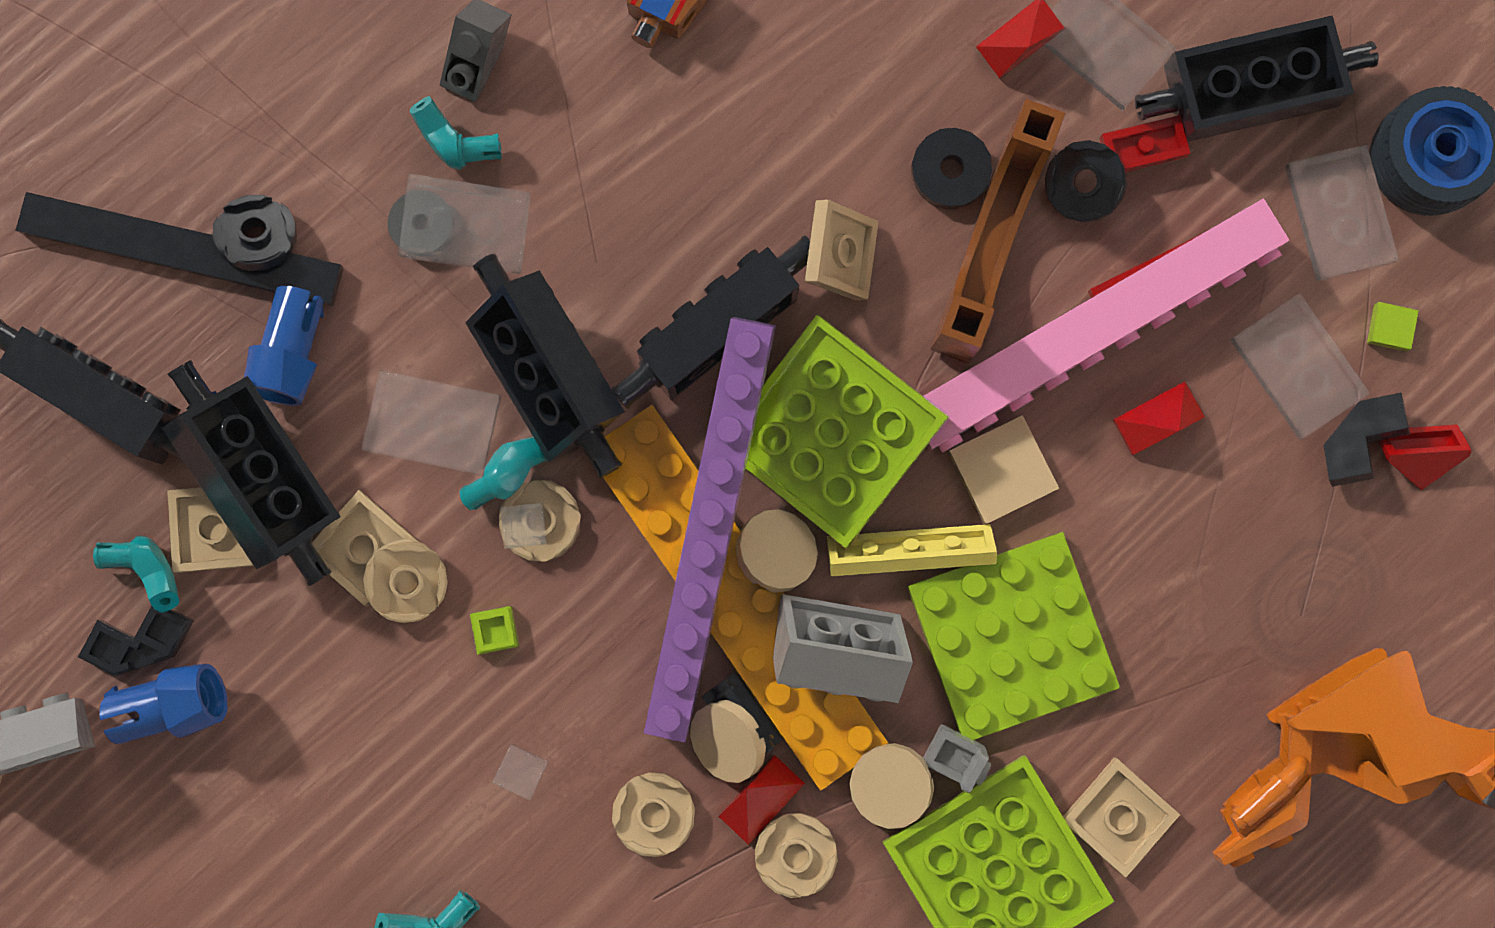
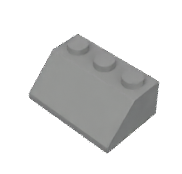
M785 594L781 595L773 653L776 682L778 684H784L797 689L803 687L821 690L833 695L846 694L864 697L876 702L889 701L899 703L913 664L900 614Z
M63 693L43 699L44 707L27 712L25 705L0 712V775L95 747L83 699H70L68 693Z

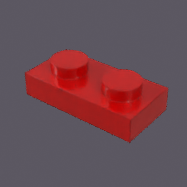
M1180 115L1103 133L1099 138L1100 143L1107 145L1119 155L1126 168V172L1187 158L1191 154Z

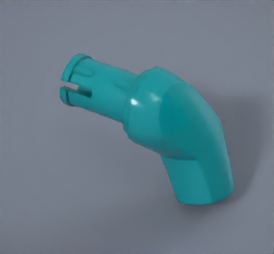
M430 96L423 98L411 107L409 112L423 137L436 155L449 168L462 170L467 162L502 160L499 133L463 138V135L453 128Z
M534 437L505 443L493 454L485 467L483 477L460 489V499L466 508L477 510L494 498L503 500L510 498L521 487L530 469L547 461Z
M139 535L132 539L131 542L96 543V547L93 550V561L97 569L131 568L142 580L149 602L155 610L163 613L178 606L180 600L174 573L162 550L153 539Z
M459 890L457 895L437 918L412 914L378 913L374 928H462L480 909V905L468 893Z

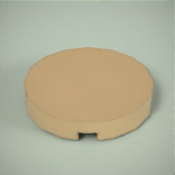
M534 480L523 483L514 495L504 500L499 513L500 532L503 541L515 554L529 561L546 562L561 557L573 547L580 533L581 513L577 501L564 487L552 481Z
M779 509L763 511L747 521L741 529L742 531L737 539L735 548L737 561L746 578L753 584L758 583L761 587H765V590L774 593L790 591L805 582L815 569L818 555L815 537L807 524L796 515Z
M408 539L393 541L378 549L367 563L363 578L366 598L374 610L386 619L400 623L420 621L429 616V613L433 612L444 600L448 585L446 568L438 554L424 543Z
M720 700L717 703H710L696 712L691 721L690 738L694 752L700 762L713 776L726 782L740 783L757 773L765 761L766 746L764 738L759 739L758 733L755 730L759 726L742 706L729 700Z
M896 743L885 744L863 754L853 767L850 779L851 796L860 814L872 824L887 829L904 828L917 821L930 806L934 792L933 778L931 779V773L924 758L913 749Z
M648 772L633 777L620 789L613 803L612 822L618 837L628 849L642 856L660 857L675 851L686 842L694 826L695 806L690 792L680 780L666 773Z
M803 813L783 814L770 821L759 834L755 846L756 868L762 881L775 893L789 898L809 896L822 890L833 877L838 862L836 843L829 829L817 818Z

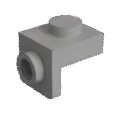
M943 724L940 725L923 756L929 768L959 782L961 790L967 793L971 792L975 783L981 785L984 782L991 767V763L988 762L989 756L986 746Z

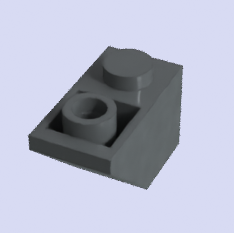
M473 0L456 15L439 85L476 102L503 50L512 14L484 1Z

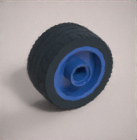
M1453 86L1428 88L1402 101L1382 120L1370 145V169L1372 170V176L1375 178V183L1379 186V190L1383 192V195L1390 202L1392 201L1394 205L1401 207L1400 209L1423 216L1450 213L1478 199L1495 182L1494 108L1486 100L1484 101L1481 96H1477L1476 93Z

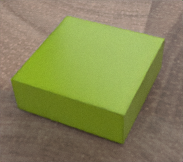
M1383 302L1375 303L1367 343L1405 352L1411 350L1419 310Z
M512 606L470 614L477 655L520 647Z

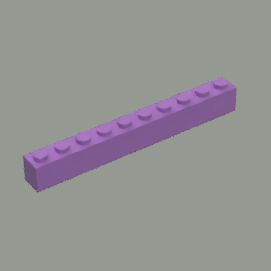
M733 317L730 320L645 724V734L685 742L690 731L776 328L775 325Z

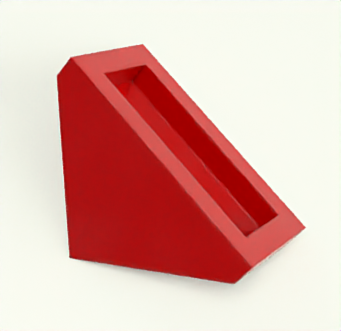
M1035 0L979 43L976 48L998 78L1001 79L1065 30V27L1044 0Z
M1183 382L1113 419V422L1131 455H1134L1201 420L1205 416L1186 382Z
M1458 424L1410 427V435L1378 441L1388 462L1420 490H1423L1470 457L1472 451Z
M774 755L718 817L749 845L805 783Z

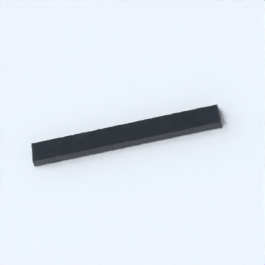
M29 192L25 194L15 230L24 235L271 292H276V288L279 286L297 287L310 291L308 300L313 301L314 296H320L324 300L323 304L334 306L343 271L341 264L293 253L279 265L261 271L242 270L231 266L221 258L211 234Z

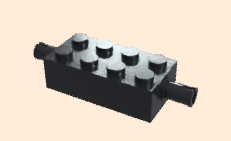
M1333 15L1175 51L1164 65L1169 89L1136 95L1135 109L1141 108V111L1137 112L1140 121L1173 112L1176 116L1180 115L1187 141H1194L1337 108L1354 93L1348 72L1376 67L1379 61L1378 52L1370 54L1371 50L1377 48L1373 41L1342 49Z
M805 235L802 236L797 243L779 257H776L769 247L760 253L756 249L752 250L737 263L739 270L726 279L724 275H721L712 281L704 289L707 295L695 305L688 301L678 308L671 316L674 321L661 331L659 327H655L644 335L639 341L642 347L637 350L640 367L611 388L621 403L628 409L630 405L654 386L661 388L672 401L722 361L731 318L738 317L768 324L795 303L798 298L800 285L793 276L807 266L810 239Z
M493 253L483 257L473 265V269L477 272L491 296L465 324L547 461L551 462L583 448L598 473L599 479L611 474L622 466L621 461L618 460L603 435L606 432L605 428L625 412L616 394L610 388L595 359L584 345L573 323L569 320L540 270L510 281L496 254Z
M0 319V349L5 352L0 359L1 374L137 457L163 465L168 455L172 454L183 461L162 430L165 425L178 416L181 411L180 408L146 391V387L131 378L111 370L112 367L93 355H88L77 349V345L58 334H54L43 327H40L37 333L23 326L18 331Z
M192 360L169 372L167 375L173 380L189 406L186 408L187 411L178 415L165 425L162 430L255 569L257 570L273 562L282 555L285 557L289 555L308 586L315 584L323 579V576L330 574L332 571L327 567L311 543V540L314 539L312 537L314 534L341 516L250 378L246 376L217 393L216 391H210L193 365Z

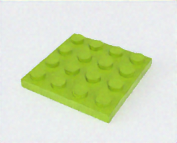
M816 315L763 385L746 469L842 546L847 548L950 416L824 318Z
M1063 532L998 554L996 564L964 566L907 586L959 733L971 740L1120 688Z
M1025 755L986 777L981 785L975 784L970 793L965 791L882 841L933 928H1073L1115 902Z

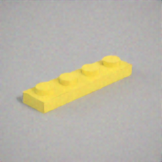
M991 524L858 534L847 548L831 536H827L831 576L991 565L997 562V550Z

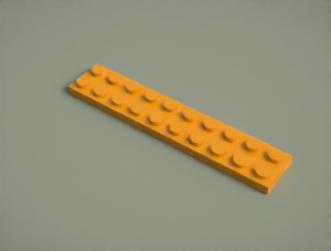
M650 405L605 436L616 457L621 461L622 466L603 478L676 582L699 471L654 406ZM734 522L711 634L821 791L851 770L863 754L877 746L888 744V741L856 696L846 694L833 695L826 691L803 687L798 689L791 688L776 682L773 653L779 602L784 592L774 593L767 591L765 587H761L758 583L753 584L746 578L737 561L735 548L741 531Z

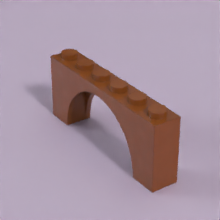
M1025 99L1010 128L930 350L968 364L981 349L995 310L993 303L1011 246L1035 185L1053 150L1066 113Z

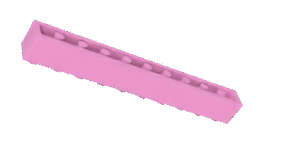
M1263 198L924 395L925 398L950 416L926 446L929 452L939 447L940 451L944 453L963 441L960 434L974 426L978 433L997 422L999 419L995 413L1007 406H1010L1013 412L1034 400L1031 392L1045 385L1048 391L1056 388L1070 379L1066 373L1067 371L1078 365L1082 367L1083 371L1105 359L1102 351L1116 344L1117 348L1121 350L1141 338L1137 332L1150 323L1154 330L1176 317L1172 310L1186 303L1189 309L1210 298L1211 295L1208 289L1220 282L1224 288H1227L1246 277L1247 275L1243 269L1257 262L1259 267L1262 268L1282 256L1279 248L1290 240L1265 199Z

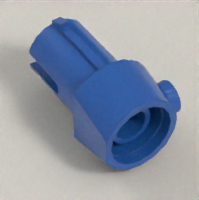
M291 286L277 287L261 345L249 346L244 377L248 376L265 401L286 406L301 405L317 368V364L308 360L319 318H324V300L320 296H314L313 301H308L310 291Z
M210 664L164 669L158 675L157 680L118 690L117 685L112 687L104 694V699L100 705L99 717L100 720L133 711L139 714V717L124 721L123 725L104 730L107 738L114 744H122L169 731L177 738H184L223 721L228 710L226 688L221 676Z

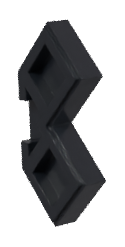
M1401 392L1359 401L1324 443L1328 477L1332 487L1374 479L1368 443L1410 435L1404 399Z
M151 606L135 637L103 620H97L78 658L114 676L174 658L194 620L173 609L160 613Z

